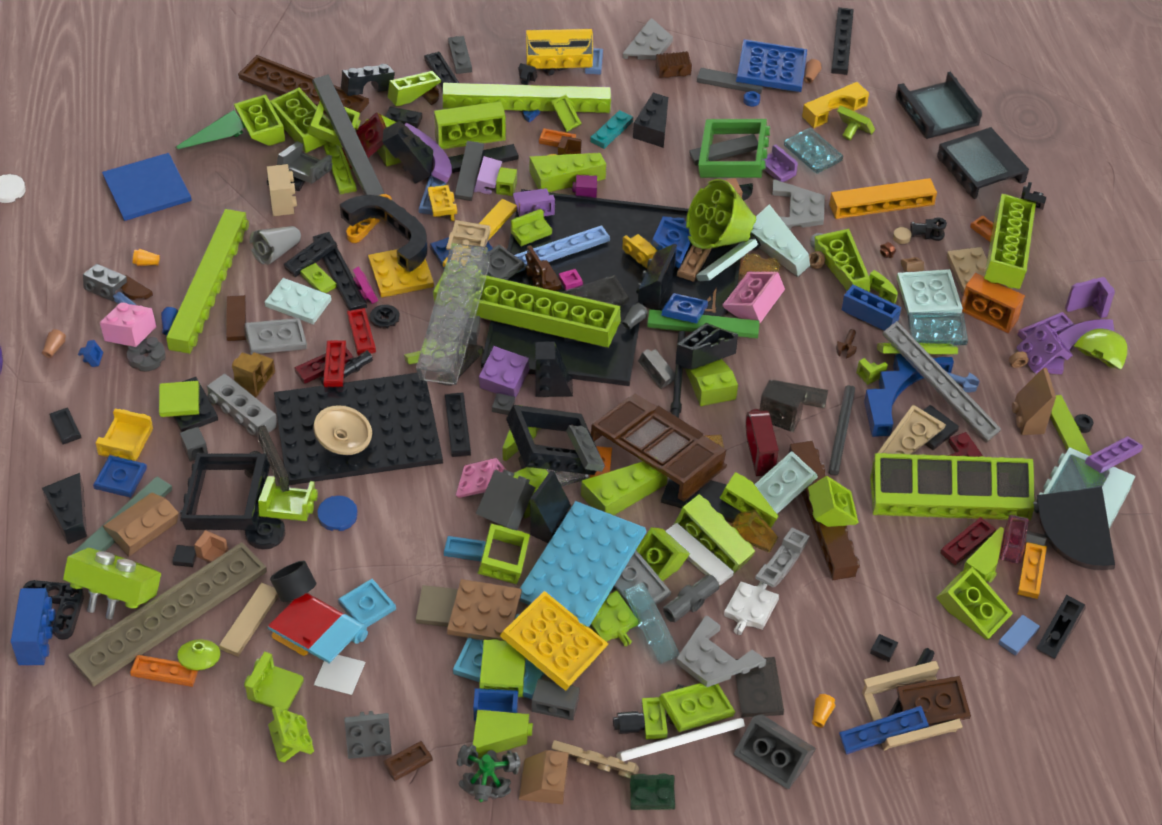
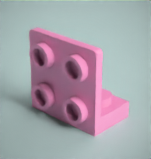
M497 458L465 465L456 496L462 498L485 493L494 470L503 472L506 468Z

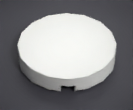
M12 174L0 176L1 203L14 202L16 198L19 197L20 199L24 195L25 183L22 178Z

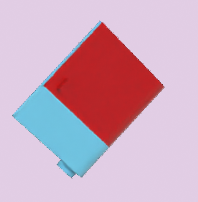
M309 593L294 599L268 625L269 630L329 664L351 641L358 644L363 642L368 635L366 625Z

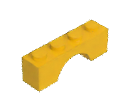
M855 82L805 103L802 117L813 128L827 123L829 111L839 108L840 105L852 111L867 106L869 92L858 82Z

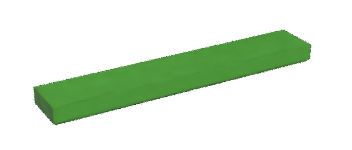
M649 309L647 327L694 332L705 323L737 333L738 337L758 338L760 321L702 315L696 324L662 316V311Z

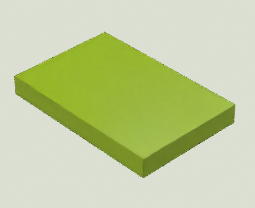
M702 683L663 693L659 697L678 732L730 718L735 714L734 708L719 684L706 687Z

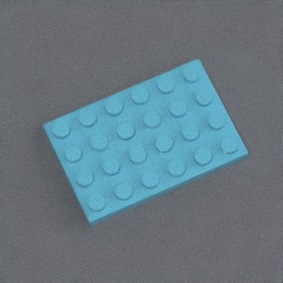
M575 501L520 588L522 589L520 602L530 605L545 591L575 615L581 624L589 627L646 534V528Z

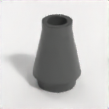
M640 303L632 305L622 322L623 327L630 330L633 326L644 320L648 313L647 309Z

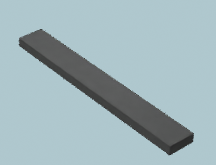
M329 74L314 78L312 83L364 194H385Z

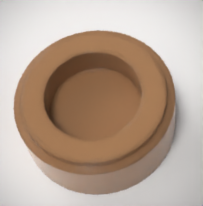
M1017 352L1009 357L1010 365L1013 368L1022 367L1029 361L1026 352Z

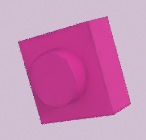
M576 269L559 273V280L566 291L583 286V281Z

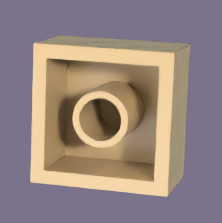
M288 164L267 166L273 216L294 214V207L297 206L296 196H292L295 194V185L291 183L294 182L293 172L289 171Z

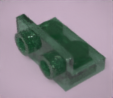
M665 773L658 775H631V810H675V776Z

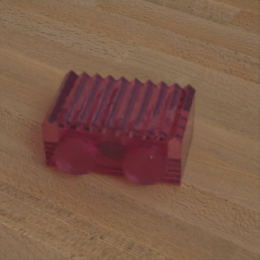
M1009 515L1004 532L1001 560L1016 564L1020 563L1025 549L1029 524L1028 518Z

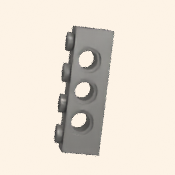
M223 374L207 386L209 400L213 404L216 403L220 406L225 414L231 415L236 423L242 424L251 435L261 439L278 427L276 414L226 374Z

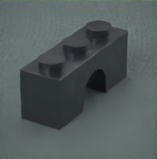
M388 64L342 70L341 89L347 96L363 94L364 86L371 81V85L378 92L388 91L390 80H394L395 72Z

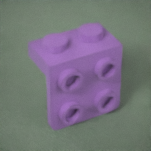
M1105 277L1076 283L1070 289L1065 309L1069 312L1093 306L1100 318L1107 317L1115 294L1114 288L1110 286Z

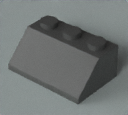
M760 714L752 718L734 755L785 788L790 789L808 765L816 748Z

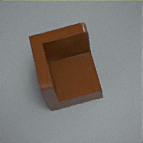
M561 137L558 145V155L581 154V139Z

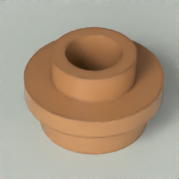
M820 251L812 252L809 255L810 266L814 269L821 268L825 263V255Z

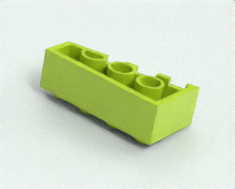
M601 153L529 156V172L538 189L546 188L548 192L573 187V182H576L577 175L597 176V181L606 179V162Z
M850 229L815 236V251H820L825 255V264L844 288L848 291L852 285H855L870 292V278Z
M642 461L582 480L581 496L591 507L611 515H616L667 485L668 477Z
M700 494L682 508L674 523H678L709 551H712L734 573L745 565L755 553L752 545L745 541L738 531L726 522L723 515L718 513L711 506L710 502Z

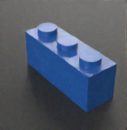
M852 285L844 295L841 310L885 331L896 321H899L901 307L858 286Z

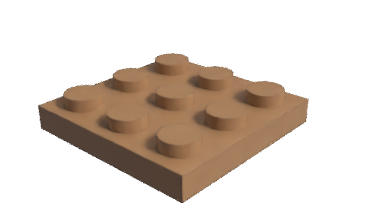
M461 579L447 634L478 640L497 639L505 641L500 635L516 619L522 589Z

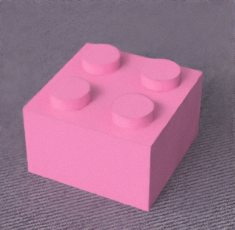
M127 303L118 304L100 322L104 341L137 347L156 328L152 308Z

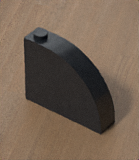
M1102 487L1037 495V501L1033 502L1035 514L1039 513L1044 535L1057 553L1071 563L1093 570H1112L1115 568Z

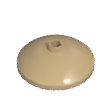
M331 406L325 408L317 415L314 421L313 430L319 443L337 454L352 455L359 453L369 445L372 438V428L369 421L363 414L350 407Z

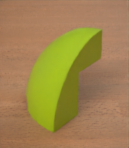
M1093 329L1082 335L1074 345L1084 355L1098 358L1108 367L1121 370L1127 357L1126 340L1120 334L1109 329Z

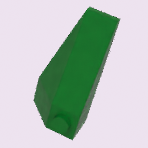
M233 110L175 146V148L178 150L228 138L233 135L236 138L244 133L242 129L245 126L236 111Z

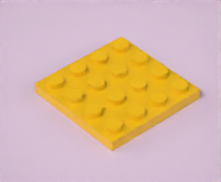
M545 591L500 635L502 639L565 691L609 644L588 626L586 627L581 624L575 615Z

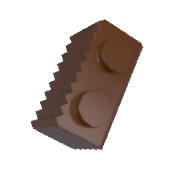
M687 51L656 55L655 67L659 78L691 75L692 63Z

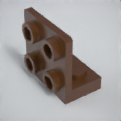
M527 246V254H525L527 266L525 271L527 276L532 278L534 287L552 291L562 289V283L548 261H541L532 246Z

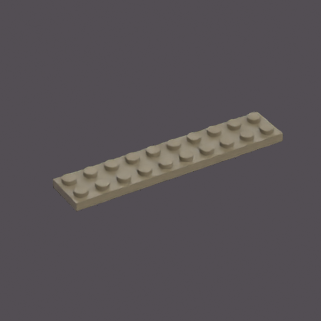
M241 542L69 654V659L94 687L135 660L137 655H142L265 574L267 568Z

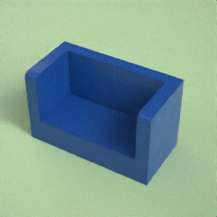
M475 688L474 721H476L477 710L517 713L518 691Z

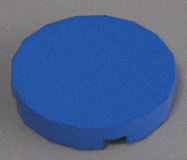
M340 495L325 499L317 510L320 524L331 531L333 529L344 531L350 528L356 522L358 515L357 506L354 501Z

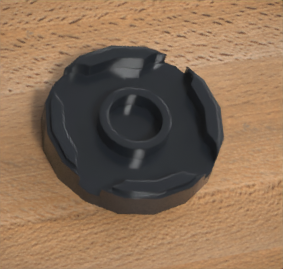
M259 516L256 530H245V537L248 543L254 548L262 550L278 546L286 534L285 524L279 518Z

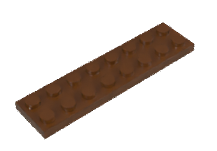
M256 55L238 73L239 79L281 96L300 88L316 106L319 104L320 98L312 83L315 77ZM334 85L344 107L361 113L368 106L369 98L361 95L347 96L341 87Z

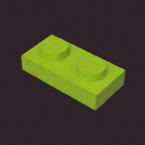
M659 697L642 698V712L645 718V739H667L665 708Z

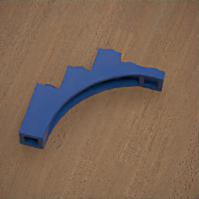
M895 354L894 371H881L879 379L880 389L866 390L864 404L872 437L891 435L893 428L892 406L907 387L924 378L901 354ZM952 357L933 358L946 372H952L954 364Z

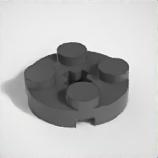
M156 337L144 339L137 347L128 346V363L132 368H139L140 371L155 370L161 366L160 363L166 358L164 346Z

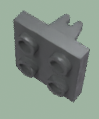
M369 711L368 715L360 712L359 716L344 717L348 759L392 754L388 713L374 714L373 711Z

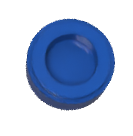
M754 91L746 92L743 102L750 107L757 106L760 103V95Z

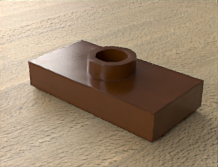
M420 741L384 760L383 764L393 780L396 781L433 761V758L423 742Z

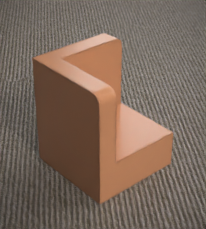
M206 530L194 544L196 556L210 563L228 552L226 539Z

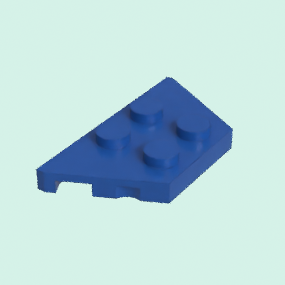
M662 217L651 242V245L658 251L676 244L675 266L677 268H680L690 245L688 236L691 235L689 234V229L686 228L685 219Z

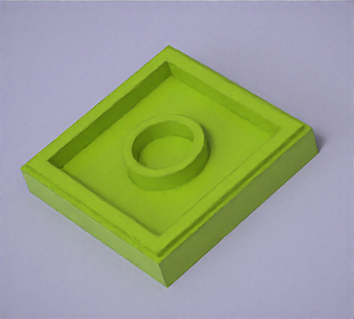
M199 381L160 383V417L199 414Z

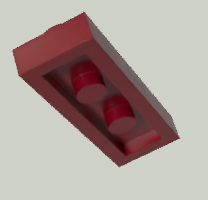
M347 348L345 364L349 362V359L354 358ZM326 353L295 367V373L304 384L324 376Z
M980 517L941 549L940 554L956 566L995 533L996 528Z

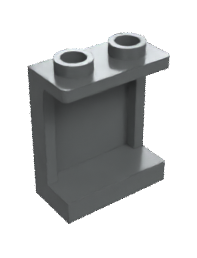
M298 141L278 154L277 165L288 164L289 171L293 172L294 177L311 184L332 169L331 155H327L320 160L302 153L303 143Z

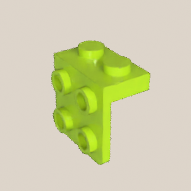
M264 651L261 658L256 660L251 676L248 675L245 680L244 687L246 688L247 699L271 708L278 707L288 710L302 686L304 678L302 675L274 666L272 654Z

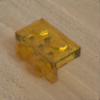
M755 253L745 254L740 276L744 277L747 272H778L781 265L774 258L763 259Z

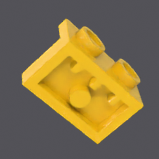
M449 185L428 187L433 217L449 215L450 220L455 221L454 215L457 214V206L453 204L454 194L450 192Z
M639 234L632 238H629L627 235L623 237L622 249L624 252L631 255L638 263L647 268L649 259H652L658 250Z

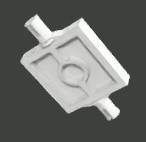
M761 581L758 586L740 582L724 611L725 617L733 619L738 623L734 633L741 635L745 626H752L763 630L779 600V594L767 591V584Z

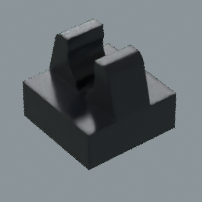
M520 63L518 71L522 80L521 84L528 85L530 80L535 82L537 79L536 67Z

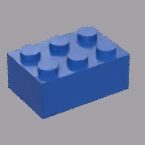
M46 588L20 589L11 636V645L18 665H44L45 658L49 656L50 647L48 641L52 639L53 629L51 623L55 621L56 612L55 609H52V598L48 597Z

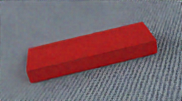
M365 308L347 311L357 355L359 356L365 351L375 353L376 347Z
M346 340L327 341L324 387H343Z

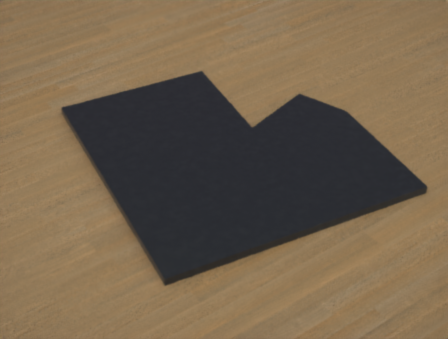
M521 189V192L531 191V190ZM548 192L549 195H554L555 215L544 216V219L552 228V234L520 246L511 234L507 250L516 255L527 251V246L531 245L532 248H536L602 225L610 236V241L548 263L558 278L559 273L576 269L583 281V286L566 291L562 285V289L556 290V292L620 306L621 322L608 348L582 341L564 342V337L491 320L481 360V368L484 367L495 346L529 358L528 374L535 375V342H555L562 356V361L566 365L568 374L572 379L630 386L640 322L630 330L625 329L622 322L632 305L640 303L651 310L662 311L672 294L675 293L702 300H708L711 297L706 309H712L713 292L716 289V313L704 311L703 315L724 317L729 311L723 307V304L738 285L741 258L708 281H698L697 277L694 281L677 276L679 268L675 266V271L659 307L638 302V294H636L637 285L642 283V275L644 271H647V268L638 263L631 255L624 252L622 249L623 237L627 235L629 238H632L639 234L651 244L662 217L684 218L686 221L689 209ZM516 210L515 218L519 217L517 210ZM691 242L684 256V259L693 245ZM740 243L712 248L699 273ZM525 270L507 279L508 281L534 286L532 278L527 276Z

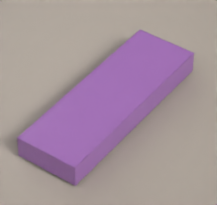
M1061 312L1020 329L1017 335L1024 341L1043 323L1054 329L1057 334H1060L1073 326L1074 323Z

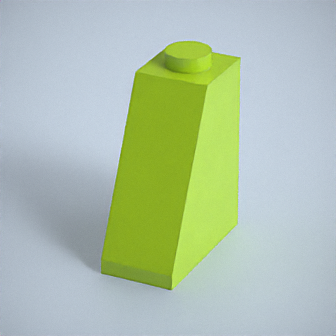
M477 710L473 745L476 746L478 759L482 758L490 750L499 753L526 745L528 736H532L533 723H529V714Z

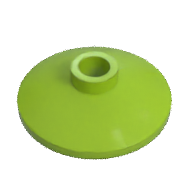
M192 640L179 648L177 658L179 663L187 669L204 670L214 666L219 661L220 649L209 640Z

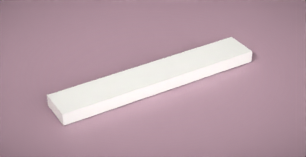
M742 718L733 719L621 751L616 756L622 761L630 760L745 727L744 720Z

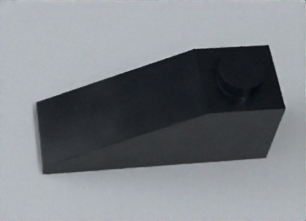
M1066 594L1036 649L1056 659L1086 609L1085 604Z

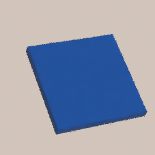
M744 39L736 82L801 92L808 49Z
M169 153L102 172L103 178L124 221L192 201L191 195Z

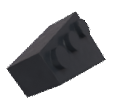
M400 121L383 130V144L395 159L399 158L404 164L402 168L411 173L414 177L412 179L413 182L416 184L430 177L433 149Z
M80 473L43 487L42 491L46 504L67 544L69 545L87 537L84 486Z

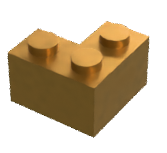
M242 352L232 363L234 381L254 397L258 396L275 373L274 359L255 352L252 355Z

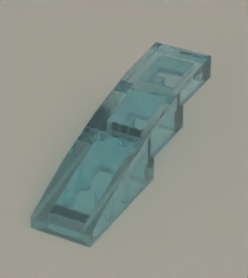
M644 583L624 590L631 609L638 619V625L640 629H643L649 646H652L659 664L677 658L679 651Z

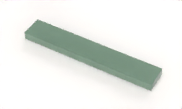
M157 476L106 523L150 493L165 497L172 491V485ZM102 525L72 554L88 547L105 552L115 541L103 528L104 525Z

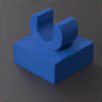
M90 340L87 342L86 347L80 348L78 355L84 356L83 362H89L92 367H97L100 364L103 351L95 340Z

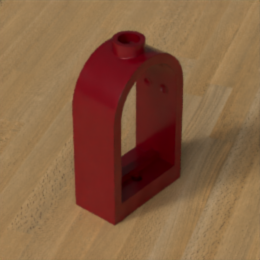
M753 409L746 413V437L755 475L764 476L777 465L779 449L769 412L767 410Z

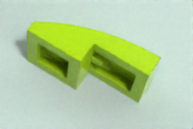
M873 270L869 276L870 288L879 292V297L896 304L898 295L896 288L882 274Z

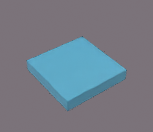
M373 579L338 599V603L350 617L367 627L396 610V605Z

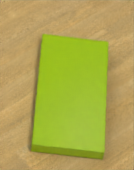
M877 343V350L882 353L900 354L891 343ZM919 343L928 354H958V347L952 344Z

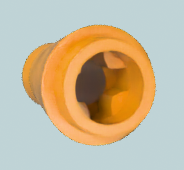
M140 248L139 250L134 249L133 264H137V266H159L160 255Z
M819 694L815 698L811 722L814 726L824 727L825 722L836 706L833 697L827 694Z

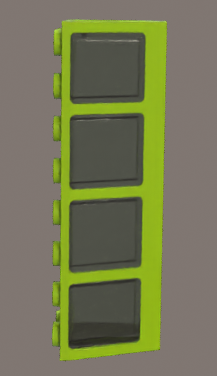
M875 453L870 474L873 515L973 519L982 517L983 519L1031 520L1034 512L1033 502H1035L1033 459Z

